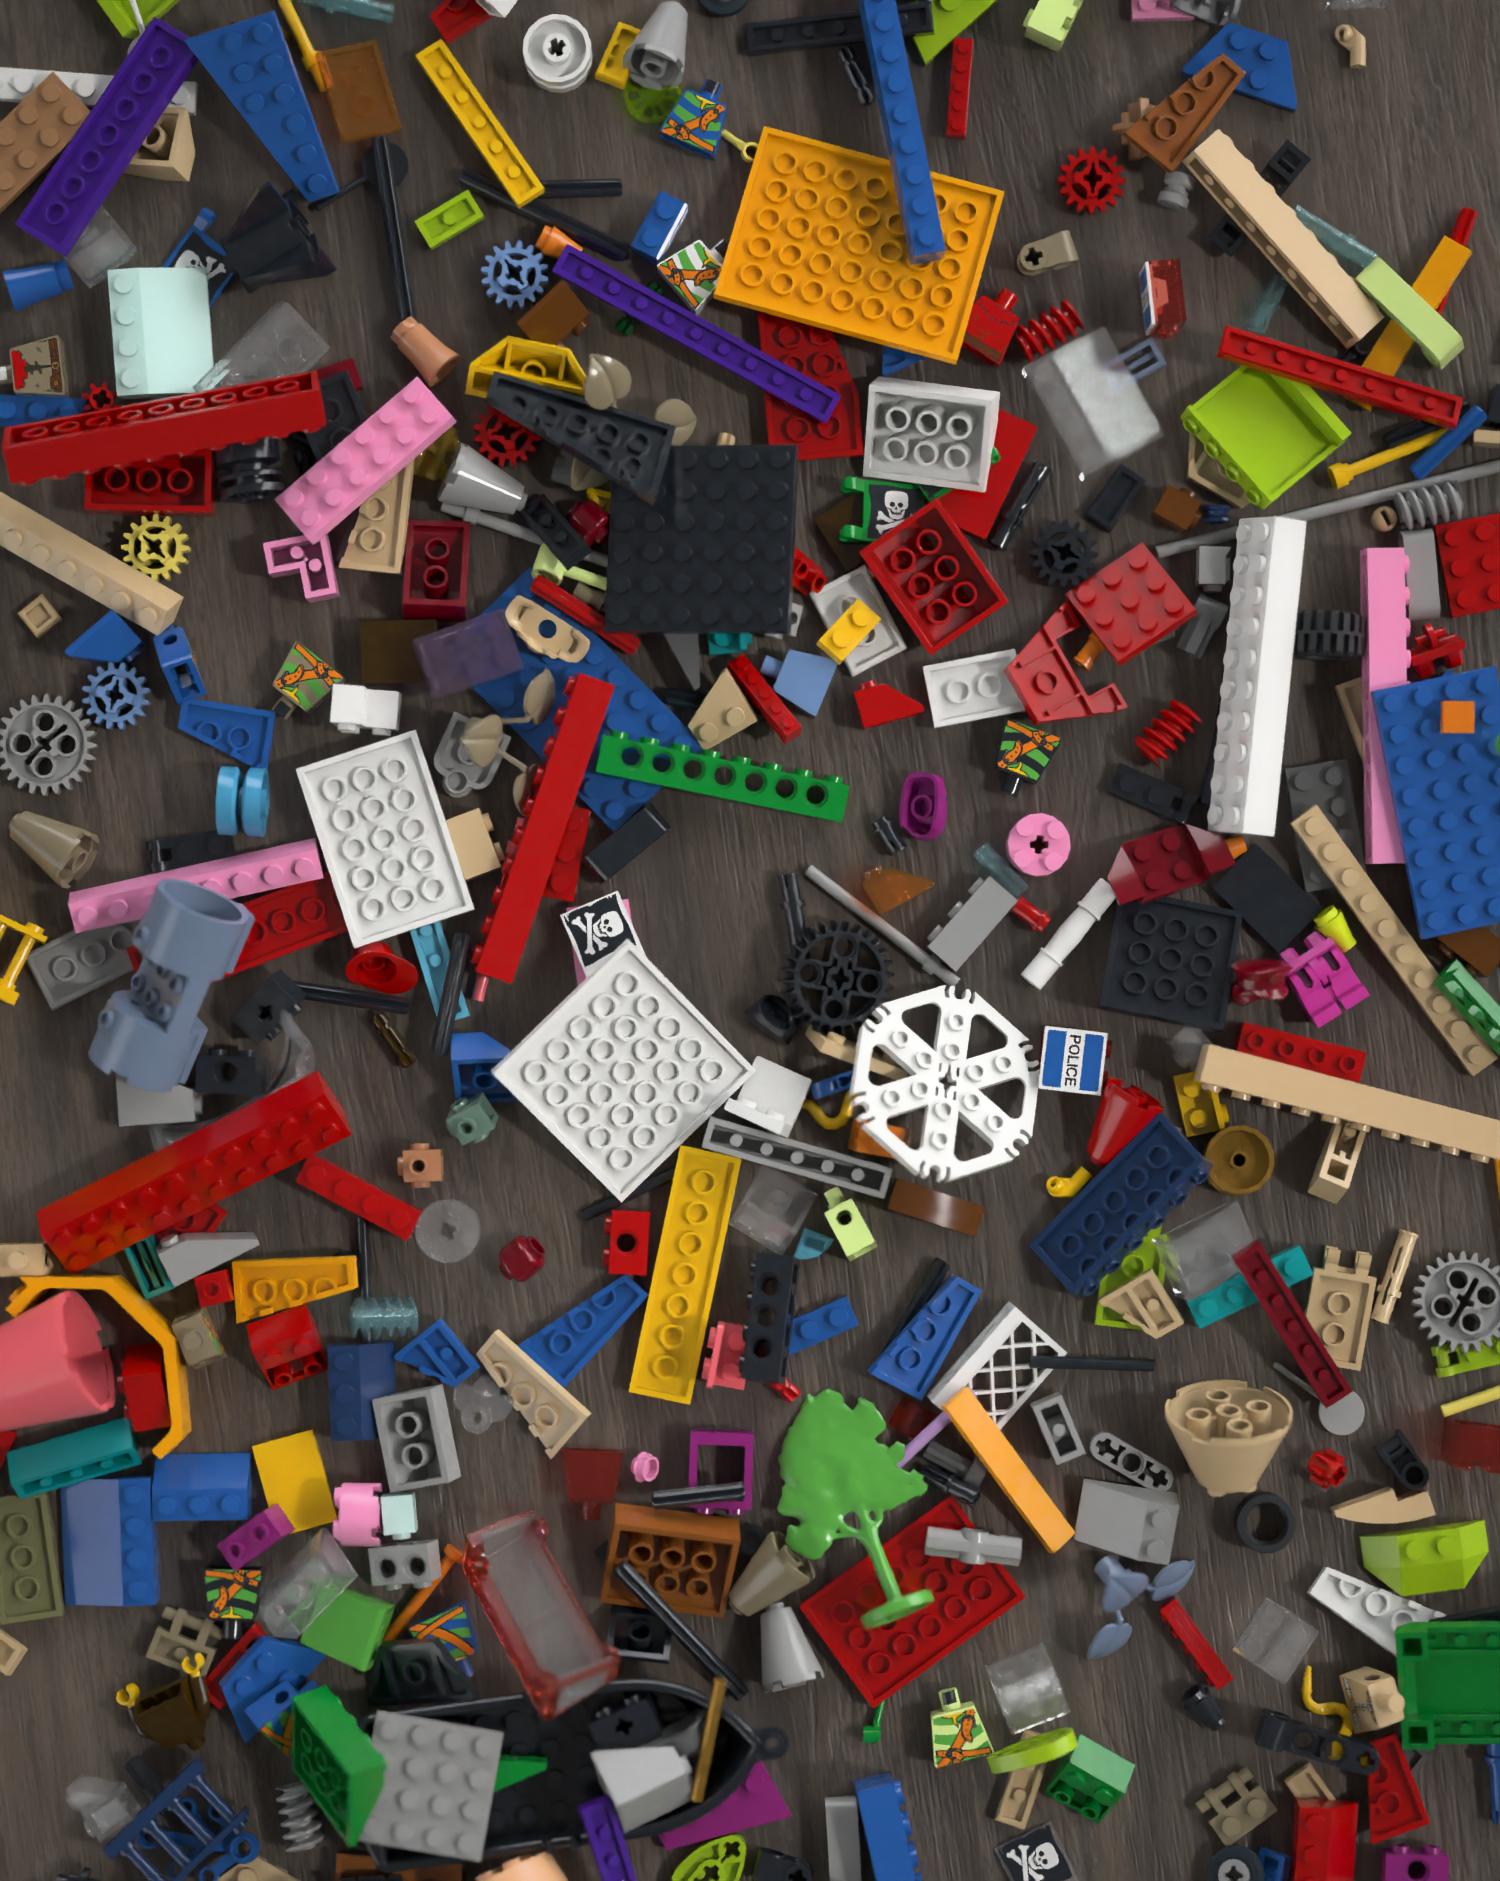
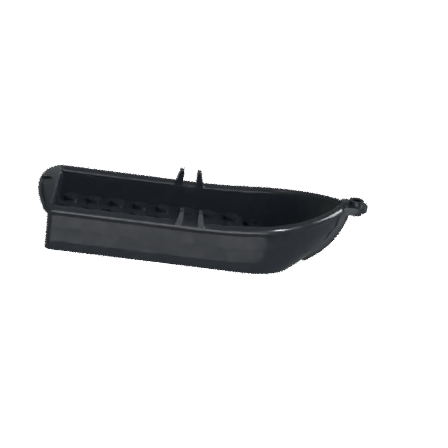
M627 1678L387 1712L502 1731L504 1734L500 1755L547 1757L546 1770L493 1792L481 1860L541 1851L550 1855L553 1854L555 1849L571 1847L572 1851H577L583 1845H590L578 1806L605 1795L598 1782L591 1753L600 1751L588 1726L590 1718L594 1716L593 1712L596 1709L610 1704L611 1708L623 1703L622 1699L634 1692H639L640 1695L649 1692L664 1726L697 1709L704 1708L708 1712L711 1696L689 1686L667 1680ZM722 1703L703 1801H690L626 1833L623 1832L620 1826L624 1840L667 1833L684 1827L710 1813L738 1789L757 1761L773 1760L782 1757L789 1747L788 1735L783 1729L776 1726L753 1729L742 1717ZM707 1712L705 1717L702 1719L704 1724L706 1722ZM377 1713L365 1715L357 1723L361 1732L369 1736L371 1743ZM622 1717L620 1718L619 1725L625 1724L628 1728L630 1727L631 1720L625 1721ZM770 1738H776L779 1744L776 1747H770L767 1745V1741ZM638 1745L629 1749H636L638 1748ZM699 1753L687 1759L692 1770L690 1774L693 1781ZM364 1842L376 1867L386 1873L474 1861Z

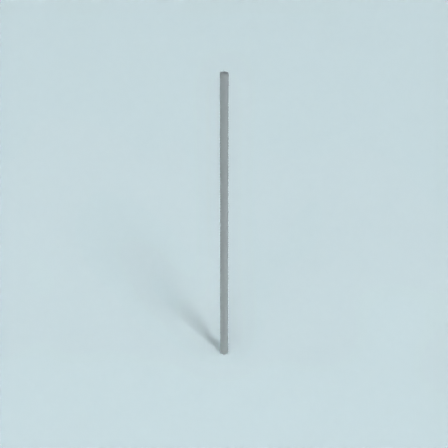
M1500 459L1424 478L1423 480H1416L1281 514L1277 517L1309 521L1392 500L1397 492L1401 493L1404 497L1407 490H1413L1417 493V490L1421 487L1429 490L1431 485L1441 487L1444 482L1454 484L1455 480L1463 482L1500 472ZM1238 526L1155 546L1157 557L1162 558L1198 549L1199 546H1210L1237 539L1236 531Z

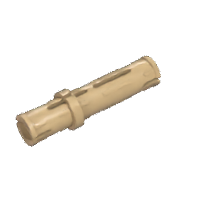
M1399 1229L1382 1284H1378L1376 1289L1379 1293L1370 1315L1371 1319L1389 1325L1396 1299L1401 1297L1402 1292L1399 1290L1419 1235Z

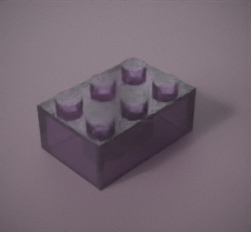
M503 608L413 639L411 643L432 702L510 676L524 669Z

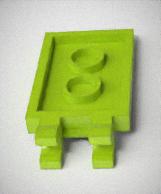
M1162 1224L1158 1228L1150 1230L1143 1237L1141 1246L1135 1251L1129 1252L1121 1260L1120 1267L1113 1273L1107 1274L1099 1282L1094 1319L1095 1325L1143 1330L1140 1326L1133 1325L1123 1319L1121 1314L1110 1307H1104L1098 1300L1100 1296L1152 1268L1163 1286L1169 1238L1160 1237Z

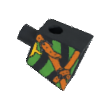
M1006 718L1002 724L994 770L1006 774L1000 791L1018 797L1023 781L1035 785L1062 739Z
M206 1565L203 1568L209 1620H223V1638H242V1621H254L257 1618L267 1567L244 1566L236 1571L229 1565Z

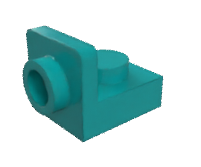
M708 634L710 656L747 653V645L753 644L752 634Z

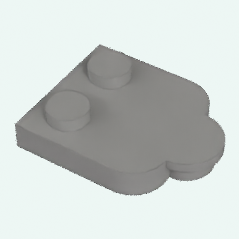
M457 712L453 713L435 753L434 766L443 775L442 785L446 793L452 797L461 798L468 795L472 789L482 790L490 786L503 757L496 754L492 762L486 767L475 765L467 749L459 740L464 735L465 726L470 718ZM503 733L498 748L506 752L512 737Z

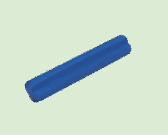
M1473 406L1458 420L1456 428L1453 430L1449 429L1409 467L1413 475L1417 479L1423 480L1487 420L1486 413L1479 406Z

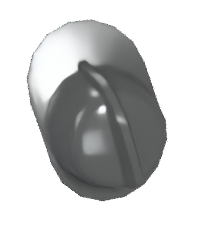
M704 1708L697 1709L680 1720L664 1726L661 1735L638 1744V1748L674 1746L679 1757L685 1755L686 1759L694 1757L700 1752L705 1727L702 1719L707 1711Z

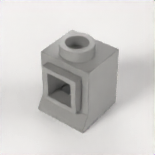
M1199 546V549H1196L1195 587H1203L1204 593L1222 592V587L1230 580V558H1226V555L1231 547Z

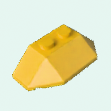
M508 335L473 360L469 366L465 394L486 398L494 371L584 398L583 388L586 375L569 348Z

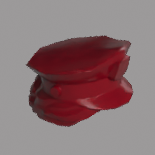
M1243 959L1230 965L1237 975V979L1232 982L1230 989V1000L1235 1002L1236 1005L1245 1006L1260 999L1278 1000L1280 1002L1287 996L1288 988L1285 984V977L1293 969L1287 962L1273 959Z

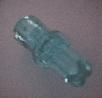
M1273 274L1263 296L1258 297L1256 300L1257 306L1246 325L1255 334L1264 335L1272 316L1280 309L1278 304L1288 286V281L1281 274Z
M988 842L974 853L973 857L992 874L991 877L993 879L997 878L1014 897L1021 896L1027 890L1028 885L1009 866L1011 862L1009 860L1005 861Z

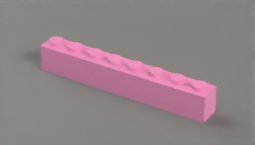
M311 838L70 892L68 906L75 932L80 933L142 919L143 915L146 914L159 881L164 879L192 882L232 899L324 878L323 865L316 838Z

